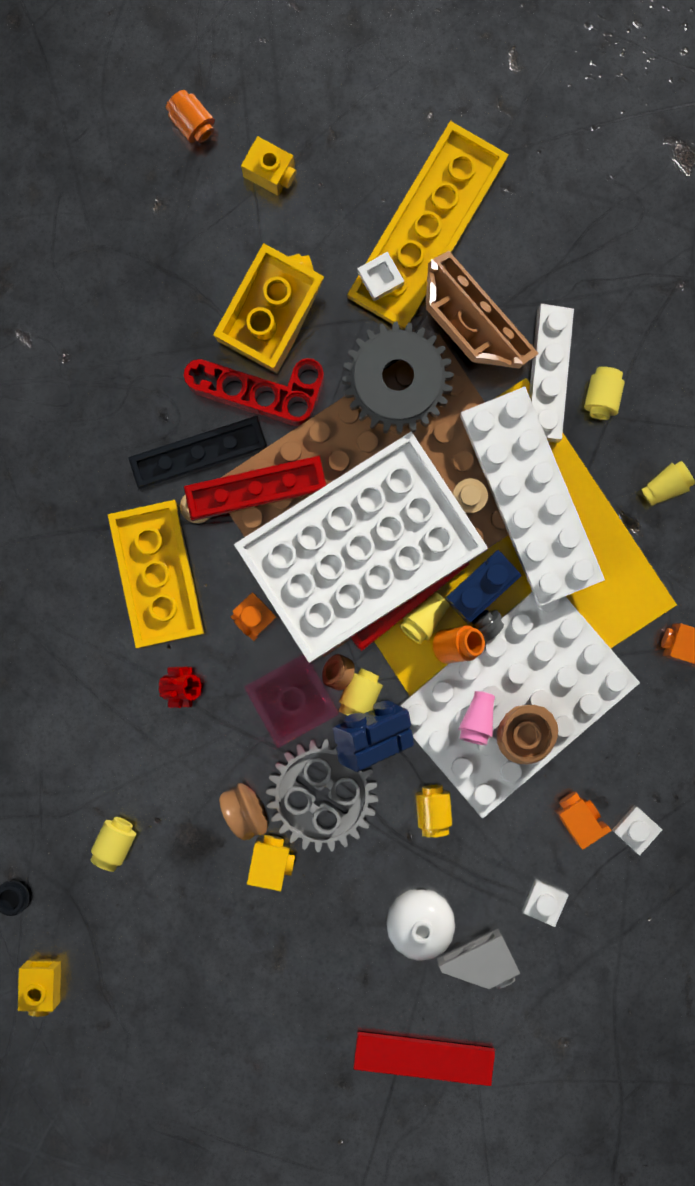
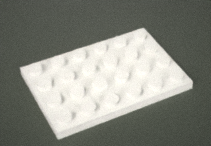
M412 431L234 544L309 663H312L488 550L483 539Z
M531 592L501 618V621L504 623L503 629L493 639L485 642L484 650L477 658L471 661L448 663L399 705L409 711L411 727L409 728L412 730L413 738L482 819L640 684L566 596L538 607L533 592ZM475 691L495 696L493 706V737L488 739L486 746L460 739L461 731L458 728L470 706ZM537 705L545 707L553 714L558 724L557 741L551 752L543 760L528 765L516 764L508 760L499 749L497 744L499 724L506 713L514 707Z

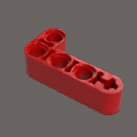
M311 358L302 359L293 368L288 386H284L216 363L196 359L187 364L184 369V379L190 390L198 396L298 427L314 415L324 385V372L318 361ZM304 370L315 371L318 374L317 380L312 384L301 382L299 376ZM202 371H204L208 379L217 382V390L214 391L213 383L207 380H201L198 385L194 376H200ZM231 381H238L242 384L240 393L234 396L227 395L224 392L225 386ZM261 392H272L275 395L273 403L269 406L259 405L256 401ZM297 401L305 403L308 407L306 413L300 417H295L289 413L290 405Z

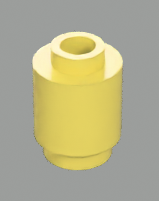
M598 367L595 374L591 375L584 408L590 412L589 415L592 418L609 420L610 416L618 414L625 381L622 379V371L611 367Z
M360 668L359 673L354 672L350 684L344 689L339 702L341 706L339 712L348 716L353 713L364 714L373 710V705L376 703L383 687L382 684L377 682L379 675Z
M114 817L113 820H105L91 849L93 855L90 861L103 870L116 871L117 867L123 864L136 837L135 831L132 830L133 825L120 817Z

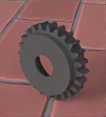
M396 321L393 323L392 330L387 331L384 324H380L379 334L375 335L369 329L366 332L368 339L366 342L359 338L356 340L358 352L355 350L348 351V357L353 360V363L343 364V370L349 372L350 375L342 377V384L351 385V388L344 391L345 398L354 397V401L350 404L351 411L358 408L362 410L359 415L360 421L365 420L367 417L372 419L370 428L374 429L380 423L383 424V433L387 434L390 426L396 427L397 434L401 435L403 426H408L413 433L416 431L417 422L420 421L426 427L429 425L427 417L429 414L435 418L440 415L439 410L436 408L437 405L446 407L448 400L442 394H451L453 387L445 384V381H450L454 377L452 372L445 371V368L451 365V359L441 358L446 348L444 346L434 347L437 338L435 335L431 336L428 340L424 338L425 328L422 327L417 333L412 332V323L408 322L405 330H399V325ZM394 360L407 362L414 372L412 384L401 391H395L387 387L382 378L384 367Z

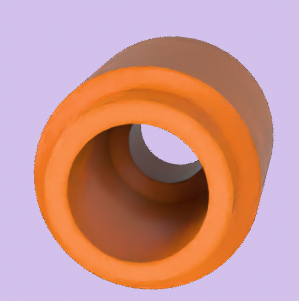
M181 90L168 100L165 107L169 112L168 117L190 143L196 141L202 143L213 134L215 119L194 94Z
M471 626L439 630L433 639L435 656L445 664L474 660L483 652L485 647L483 634L480 630Z

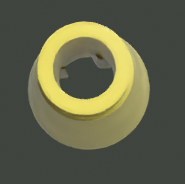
M680 461L675 465L673 463L668 465L641 490L650 505L654 506L657 503L659 504L690 492L689 488L695 485V480L686 465Z
M435 592L403 618L404 621L400 628L413 641L421 644L425 639H430L450 605L444 597Z

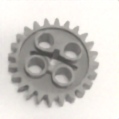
M313 739L310 740L309 750L307 751L301 744H297V756L287 751L284 755L288 764L285 765L280 762L275 764L281 774L269 776V780L277 784L276 787L266 790L267 794L275 796V800L267 803V808L277 809L278 811L272 816L271 821H283L279 833L290 830L292 832L290 843L296 841L298 837L302 838V849L304 850L310 842H315L316 852H320L322 843H327L330 851H334L335 841L337 840L344 847H347V835L349 834L359 839L360 835L356 828L358 826L366 829L369 828V824L364 819V816H375V811L368 806V803L378 802L377 796L369 794L370 790L377 787V782H367L366 780L373 773V770L366 769L355 772L341 765L337 756V744L334 749L329 748L328 739L324 740L322 748H317ZM311 763H323L328 770L327 775L321 780L311 778L308 773V767ZM298 776L304 778L309 784L320 791L324 787L328 788V797L338 804L345 806L348 812L346 814L342 813L325 799L320 803L316 802L317 794L298 783L296 778ZM342 782H350L355 786L356 793L350 799L340 798L336 792L337 786ZM294 791L304 792L308 798V803L303 808H295L289 802V795ZM324 810L333 812L337 818L336 823L329 828L322 827L317 821L318 814Z

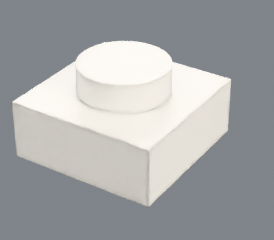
M388 252L357 268V272L373 301L404 285V280Z
M634 805L612 831L637 854L641 855L662 829L641 809Z
M535 879L522 912L555 927L569 895Z

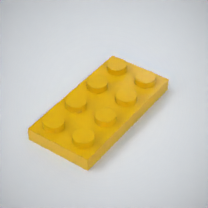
M171 500L108 514L135 647L142 648L205 634L176 501Z

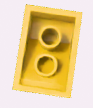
M263 243L213 336L219 343L277 374L298 336L321 287L324 276Z

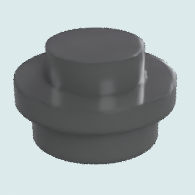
M484 610L472 621V627L481 631L486 642L501 632L504 623L501 621L502 616L497 610L490 612L489 610Z

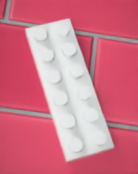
M526 387L461 412V420L538 607L604 581L605 578Z

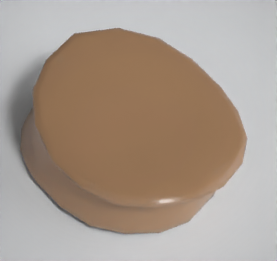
M537 705L514 707L506 713L497 731V744L501 753L508 760L516 764L528 765L543 760L551 752L558 738V724L553 714L545 707Z
M238 783L235 789L225 791L220 795L219 802L223 817L228 827L238 838L250 840L257 834L263 835L268 829L267 811L259 796L245 784Z

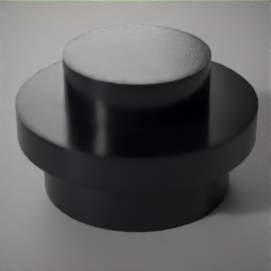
M7 881L1 884L0 913L6 916H15L23 912L29 903L27 888L18 881Z

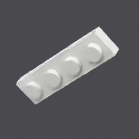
M540 304L537 308L534 348L539 354L532 359L529 397L548 442L559 443L562 440L574 309Z

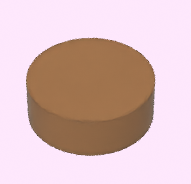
M341 654L333 655L323 668L322 678L324 684L335 690L345 689L350 684L354 675L355 666L353 661Z

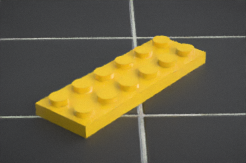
M450 121L366 262L368 263L388 252L404 280V285L373 301L358 275L347 294V298L391 324L397 321L399 328L405 330L408 322L411 323L426 298L428 263L447 251H450L452 254L507 161L509 154Z

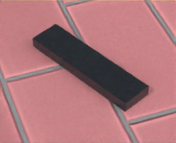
M253 416L130 456L128 459L138 490L141 491L258 453L268 446L258 416Z

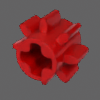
M168 667V674L159 680V696L168 700L169 708L192 707V700L200 696V678L192 675V667Z

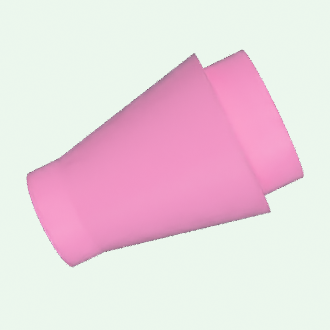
M475 691L470 706L458 728L461 731V740L486 746L488 739L493 737L494 695Z

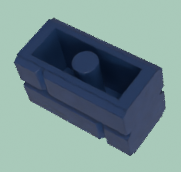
M497 550L461 582L458 587L449 593L445 599L468 624L522 575Z
M381 701L375 703L371 711L364 714L353 713L346 716L345 722L333 728L334 739L337 744L338 761L341 765L359 772L412 747L414 740L412 730L409 728L411 727L409 711L394 704L392 701Z

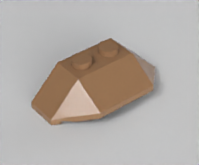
M450 251L439 255L428 263L426 310L472 362L521 368L539 354Z

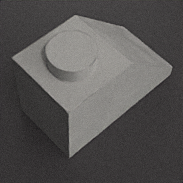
M499 929L437 958L442 973L487 989L495 986L497 989L504 988L515 981L514 977L520 974Z

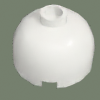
M408 890L397 897L389 908L386 922L389 939L395 949L407 958L418 961L434 959L444 953L452 942L455 931L454 914L447 901L435 891Z

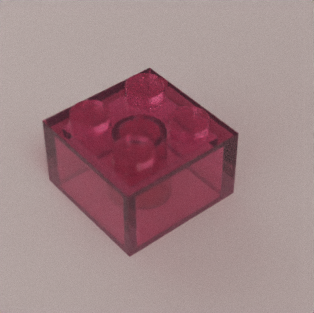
M304 654L244 686L277 748L340 713L314 665L307 661Z

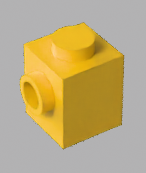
M259 136L255 139L241 164L244 178L277 196L280 195L283 187L288 189L291 186L297 170L294 169V156Z
M264 835L263 839L257 838L247 885L276 891L282 890L284 876L292 875L295 855L289 854L291 845L284 844V838L273 835Z
M26 961L19 968L18 1011H28L29 1016L41 1017L47 1016L55 1010L60 1003L61 961Z

